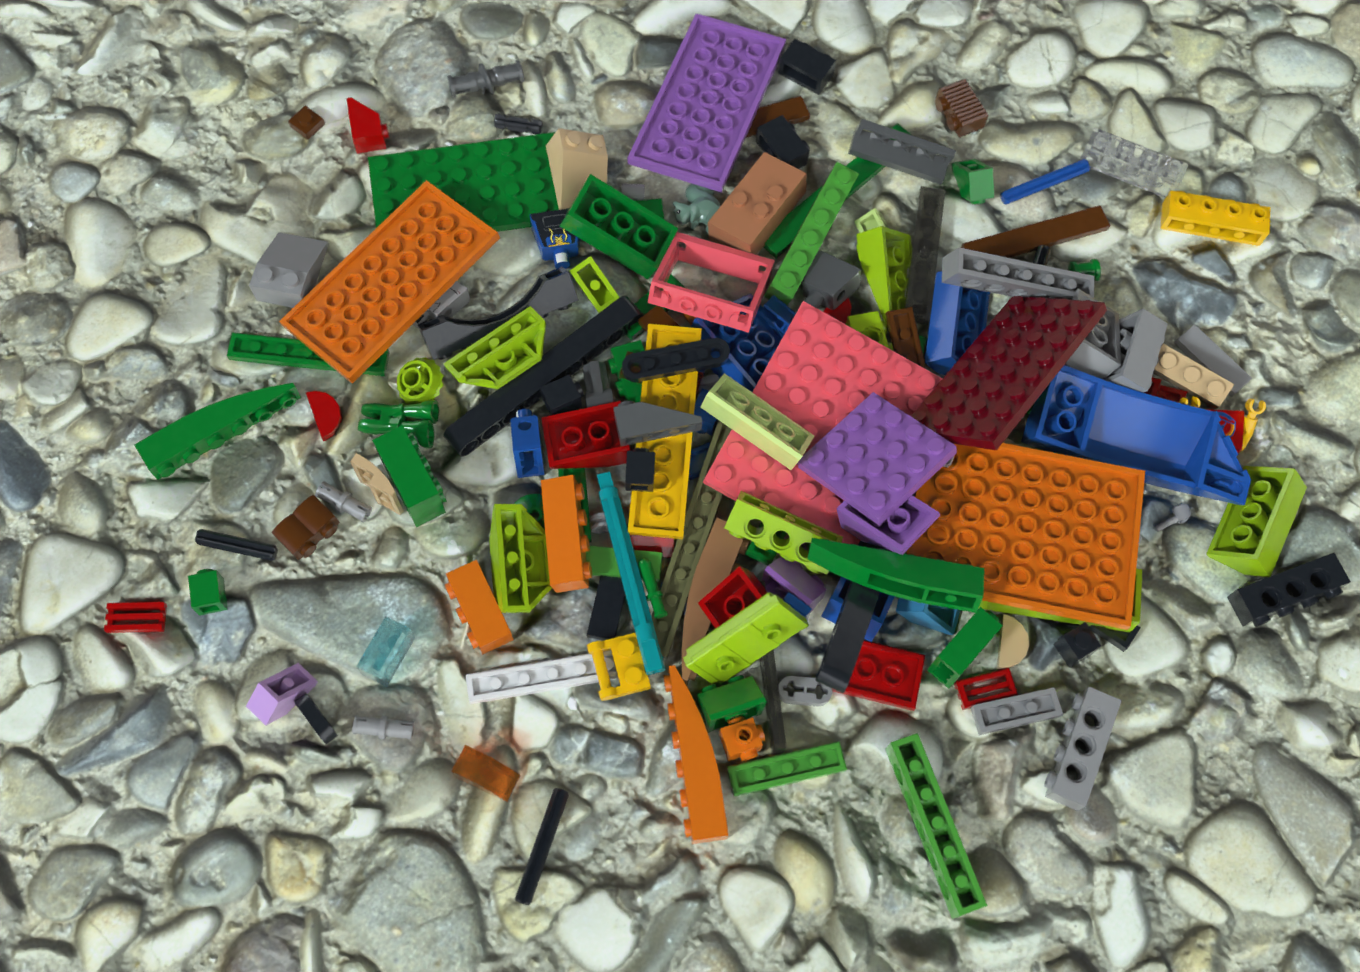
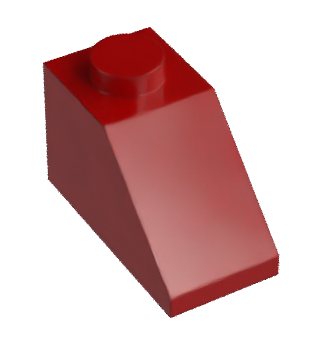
M352 97L346 98L352 139L357 154L387 149L385 139L389 138L387 123L382 124L379 113Z

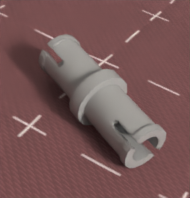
M325 481L321 483L323 488L319 486L315 493L317 498L335 506L338 512L342 513L344 511L361 522H365L367 520L365 516L369 517L372 512L371 506L353 498L352 493L348 491L342 492Z
M355 715L352 732L353 734L379 736V739L395 737L412 740L414 721L388 719V716L372 718Z

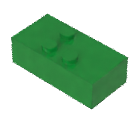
M592 174L588 176L560 224V227L647 280L658 269L679 229Z

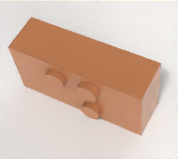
M764 152L708 221L709 240L757 255L782 220L806 193L807 173Z

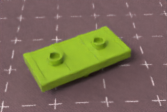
M768 592L686 649L688 655L683 657L687 668L711 684H717L719 687L725 681L752 665L756 660L771 650L776 649L793 635L807 628L809 624L807 619L776 594Z

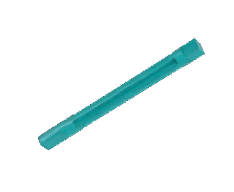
M610 471L597 474L600 486L598 493L646 675L660 673L666 669L618 489L614 487Z

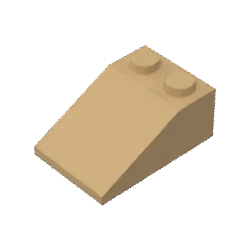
M558 128L546 145L558 208L561 210L570 208L580 188L590 174L607 184L608 155L603 135Z

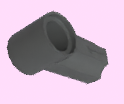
M592 361L584 365L586 407L612 403V389L609 388L605 363Z

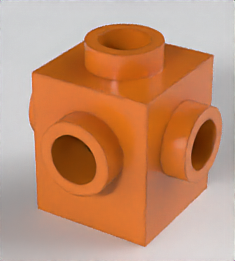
M744 716L729 721V726L720 728L719 737L728 762L740 757L742 761H747L758 756V751H761L763 746L762 742L765 741V735L761 725H756L753 718L746 720ZM739 737H744V738H746L747 740H746V741L741 740Z

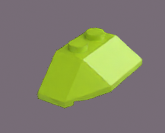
M529 306L443 364L460 383L499 389L542 360L546 322Z
M494 504L489 539L493 595L502 613L530 612L552 589L549 579L545 530L527 512V509L522 504Z

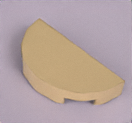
M1006 614L1001 616V624L1003 626L1000 629L997 670L1010 669L1018 665L1026 656L1029 647L1028 634L1023 625L1014 617Z

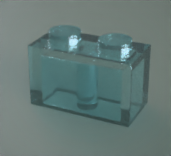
M385 616L356 666L360 673L388 687L416 638L411 628Z

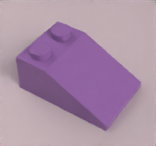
M913 495L880 526L845 501L836 508L841 528L863 542L901 555L940 516V512Z

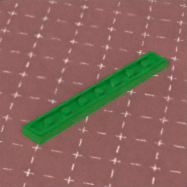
M898 123L891 128L911 135ZM856 157L846 165V167L859 173L845 201L886 166ZM822 186L787 214L765 242L763 248L774 258L777 259L790 248Z

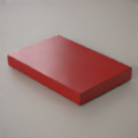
M864 640L844 693L834 689L832 691L914 711L917 704L925 655Z

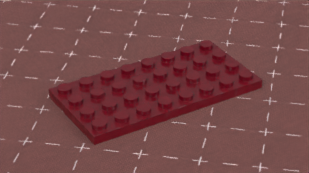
M1011 297L911 417L952 444L997 451L1107 312L1105 303L1090 300L1080 301L1044 297Z

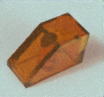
M467 745L464 746L451 771L455 778L505 802L509 801L521 776L494 758Z

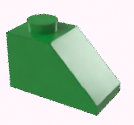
M977 159L951 163L958 188L964 199L971 202V204H982L986 202V199L994 198L992 167Z

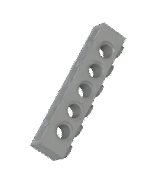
M957 248L942 258V283L1011 297H1044L1072 300L1075 291L1080 289L1094 298V276L964 248Z

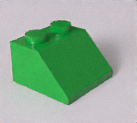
M740 675L728 680L727 685L718 687L717 684H713L701 689V693L697 696V703L709 733L729 726L728 722L735 718L744 716L747 720L762 715L766 699L752 676L744 678V675Z

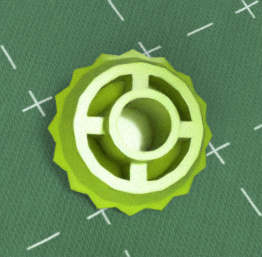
M416 357L414 360L407 362L400 369L397 376V390L399 391L400 398L404 399L406 404H419L426 400H434L435 397L440 395V389L443 387L442 379L444 375L440 372L441 367L436 365L434 360H429L427 357Z

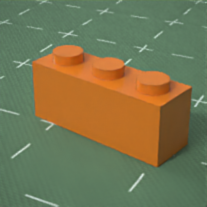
M474 560L446 573L449 583L444 584L451 600L457 598L460 607L456 608V612L461 623L468 622L471 632L467 633L473 649L479 647L483 655L513 641L511 631L478 561Z

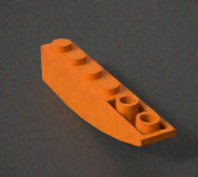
M671 665L668 668V675H664L665 692H671L672 703H667L669 720H675L676 731L671 732L673 749H679L680 760H675L677 778L683 777L684 789H680L679 794L681 807H687L688 819H683L685 837H691L692 844L727 840L729 835L723 794L713 747L689 689L675 665Z

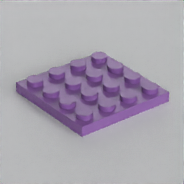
M873 392L807 451L797 464L799 469L880 526L957 453L956 445Z

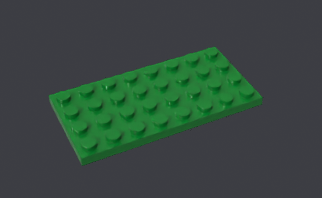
M556 132L368 157L376 228L426 180L497 232L531 227L530 214L559 210L546 145Z

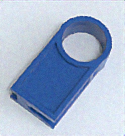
M774 295L758 312V314L783 334H785L796 314Z

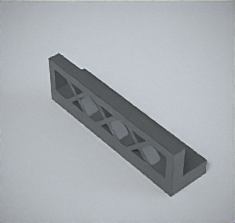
M861 119L853 133L848 154L941 185L945 178L947 166L954 158L956 150Z

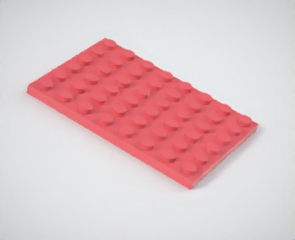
M803 301L752 393L815 436L805 451L806 453L871 393H876L911 416L942 378ZM734 430L730 431L702 483L734 501L737 500L740 491H743L842 536V543L859 544L861 540L841 528L836 508L844 501L799 469L798 464L790 470Z

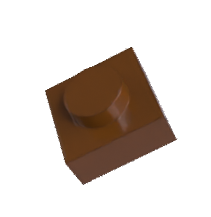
M306 105L288 120L290 127L307 140L325 125L324 119Z

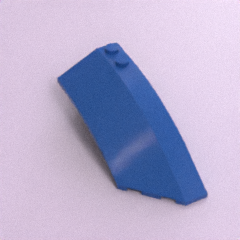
M1066 365L1061 368L1035 401L1028 416L1021 440L1024 444L1048 452L1144 470V483L1237 505H1245L1251 482L1247 470L1242 469L1236 457L1239 454L1230 436L1225 435L1219 423L1221 419L1217 411L1205 410L1142 393Z

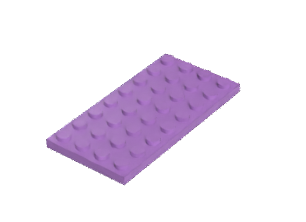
M696 13L628 155V164L722 193L784 51L786 39Z

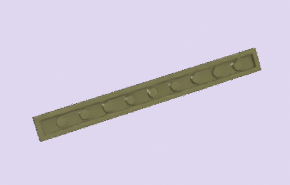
M719 420L685 516L683 539L677 540L660 589L663 592L662 601L668 615L655 619L654 610L651 615L661 654L665 659H668L688 600L697 564L708 540L723 496L722 493L702 483L732 430Z

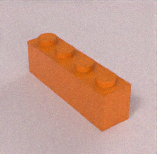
M574 475L541 480L550 586L556 593L589 588L588 579L592 578V567L590 561H586V552L590 551L588 536L584 535L583 526L587 525L585 509H581L580 501L584 500L582 483L578 484Z

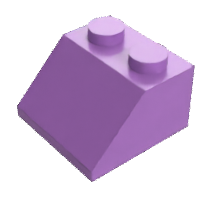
M781 556L766 567L761 581L767 592L776 594L782 600L790 592L811 607L812 610L823 599L827 590L824 587L823 581L815 575L810 576L806 573L799 562H790Z

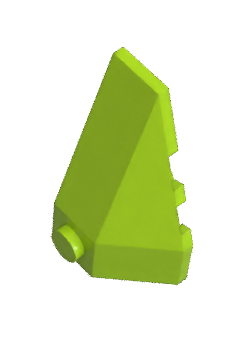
M880 226L858 233L856 249L861 266L888 328L885 313L887 311L908 308L905 291L907 288H910L911 280L907 278L908 268L912 267L913 256L911 235Z

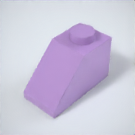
M297 663L259 682L246 707L264 725H268L285 716L296 705L294 701L305 693L308 694L318 681Z

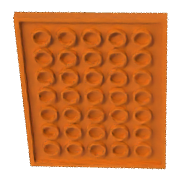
M1002 443L997 451L954 444L956 445L957 453L954 455L951 465L947 468L941 467L915 492L914 496L940 512V516L913 543L905 554L985 568L983 601L1128 630L1131 627L1145 471Z

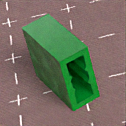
M980 607L977 613L969 619L937 656L927 671L949 689L1002 628L1003 625L999 622L998 617L993 612Z

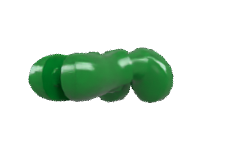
M430 399L411 405H405L404 403L397 405L381 403L362 404L361 413L364 416L380 420L360 419L358 431L379 435L403 425L406 433L412 432L421 447H433L435 439L433 424L438 422L439 404L437 400ZM407 418L420 419V421H407Z

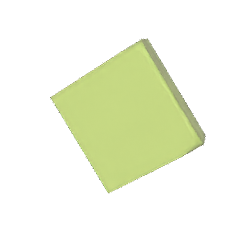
M876 208L854 221L860 233L880 226L889 228L883 215Z

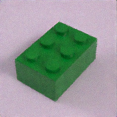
M402 425L373 439L372 441L416 528L446 513L443 503L447 502L443 494L444 491L438 479L434 478L431 467L425 455H422L413 433L407 434Z

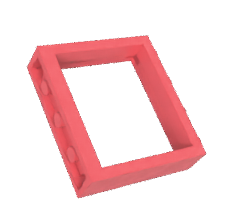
M677 232L651 281L648 303L749 333L770 282L775 260ZM679 242L685 243V248L679 247ZM677 260L757 283L758 287L748 307L666 282ZM760 266L766 267V270L761 271L759 270ZM741 311H742V312H745V313H746V316L740 314V312H741Z

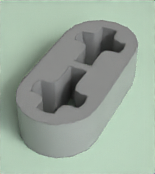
M786 676L780 681L777 694L780 700L787 704L818 707L827 704L830 700L832 688L816 682V678ZM788 683H791L794 689L803 690V692H794L793 696L790 697L783 688H787ZM816 686H821V690L826 692V694L821 699H817L815 693H807V690L814 691Z

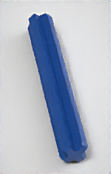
M1083 159L1000 193L1002 203L1007 205L1089 172V163L1086 159Z

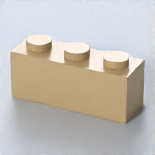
M1164 343L1161 345L1158 355L1159 361L1154 368L1153 374L1181 390L1188 391L1187 394L1199 398L1201 402L1211 408H1219L1234 384Z

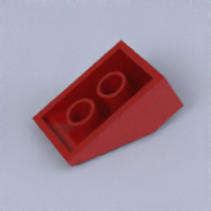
M621 401L542 417L550 469L601 468L626 464L627 451H632L631 445L621 447L614 418V407H617Z

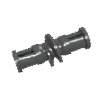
M516 60L514 64L499 65L492 69H486L483 63H479L478 72L472 71L456 77L447 76L453 98L457 94L470 91L476 92L479 89H482V93L485 94V88H488L491 94H494V86H502L505 83L514 81L524 82L519 60Z

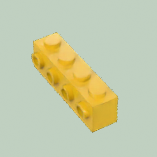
M1170 190L1162 203L1160 229L1260 246L1270 233L1271 207Z

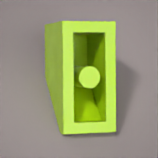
M591 256L569 271L598 313L620 298Z

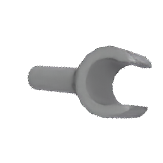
M1188 504L1174 507L1173 512L1175 516L1155 525L1156 531L1159 532L1172 524L1187 522L1191 516Z

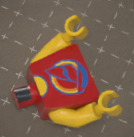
M1192 396L1190 406L1199 408L1201 404L1199 398ZM1181 398L1179 403L1188 405V398ZM1250 398L1246 401L1245 408L1248 411V415H1245L1244 411L1210 410L1217 411L1221 419L1219 423L1225 435L1230 436L1238 454L1246 448L1254 433L1258 421L1256 415L1263 413L1266 409V403L1260 400L1259 406L1255 410L1252 408L1254 399Z

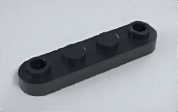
M711 338L636 352L624 358L622 372L627 380L642 382L723 366L728 361L730 348L723 339ZM717 351L720 353V356L715 358L711 356V353ZM637 366L641 370L638 373H634L631 371V368Z

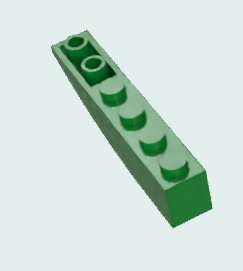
M294 383L266 387L239 394L190 413L139 441L134 446L148 470L159 480L162 477L172 475L181 466L195 462L202 454L209 450L221 447L230 438L244 434L251 426L258 422L270 419L279 410L291 407L301 396Z
M811 539L807 560L862 586L919 603L977 613L983 599L985 568L947 562L941 559L919 557L912 554L901 555L884 549L862 547L856 544H845L827 539Z

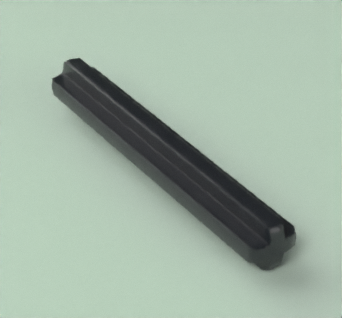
M555 788L552 792L515 896V901L520 904L529 906L532 902L569 797L568 792L563 789Z

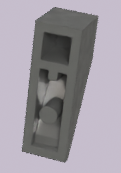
M624 401L618 404L617 407H614V418L621 447L700 431L702 429L701 416L644 402Z

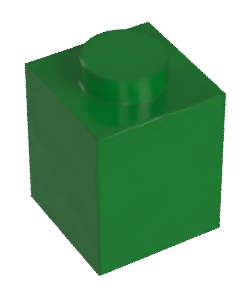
M202 569L197 571V574L188 576L191 608L199 616L228 610L224 578L217 570Z

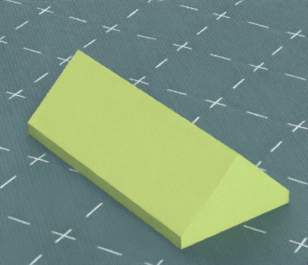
M725 373L710 389L701 405L703 410L790 470L799 462L815 437Z

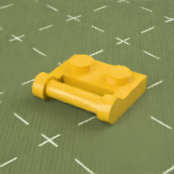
M635 633L587 644L588 653L592 654L601 689L598 692L601 701L651 689ZM611 650L620 686L612 687L603 654L605 651Z

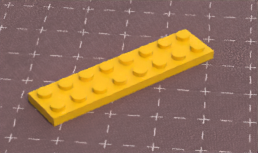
M648 324L645 351L700 341L702 328ZM698 371L642 381L640 402L694 415ZM693 432L636 443V448H646L650 452H655L653 492H631L628 523L630 535L683 539Z

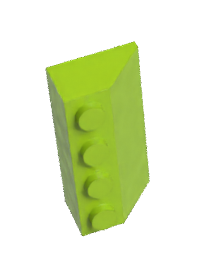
M1244 466L1243 470H1247L1251 478L1245 505L1227 504L1206 554L1208 557L1244 575L1270 577L1307 486L1295 468Z

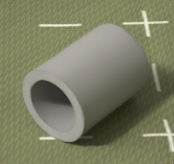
M622 184L621 193L634 201L644 200V184Z

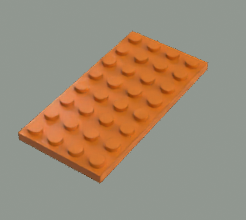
M426 180L279 322L287 331L353 384L500 239L497 231Z

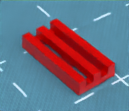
M165 602L107 603L106 609H108V614L105 616L107 625H104L106 633L165 632L167 604ZM118 611H159V613L116 614ZM159 620L158 624L114 625L115 621Z
M1009 668L959 680L954 683L955 689L958 690V698L962 702V710L971 709L973 705L1018 695ZM1001 677L1006 678L1004 682L969 691L964 689L965 686ZM1009 687L1010 690L992 696L968 701V697L1000 690Z

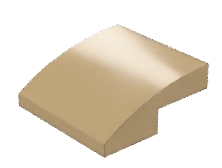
M356 453L350 463L359 481L370 487L378 504L401 515L403 513L402 506L389 480L373 463Z

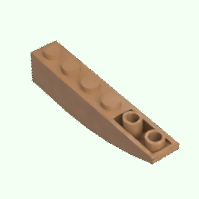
M717 517L697 564L686 606L681 649V677L686 686L689 680L695 681L697 674L685 665L683 657L688 655L686 649L706 636L710 628L715 629L698 605V602L740 566V564L736 563L739 554L745 555L750 542L749 539H740L732 536L729 530L724 529L727 521Z

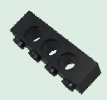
M1331 553L1241 587L1227 598L1242 627L1252 623L1255 627L1271 621L1270 616L1278 614L1279 618L1293 613L1295 611L1294 607L1302 605L1304 609L1320 602L1319 597L1326 596L1327 599L1336 597L1343 593L1342 588L1351 581L1336 554ZM1310 579L1316 582L1317 587L1312 584ZM1286 588L1292 591L1293 596L1287 592ZM1262 597L1268 600L1270 606L1263 602Z

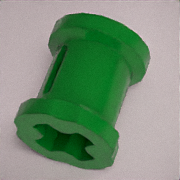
M1096 258L1084 263L1072 261L1068 265V271L1094 276V282L1100 280L1101 268Z

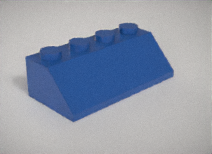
M942 271L936 272L933 287L934 294L925 352V364L938 374L946 375L986 328L990 292L942 283Z

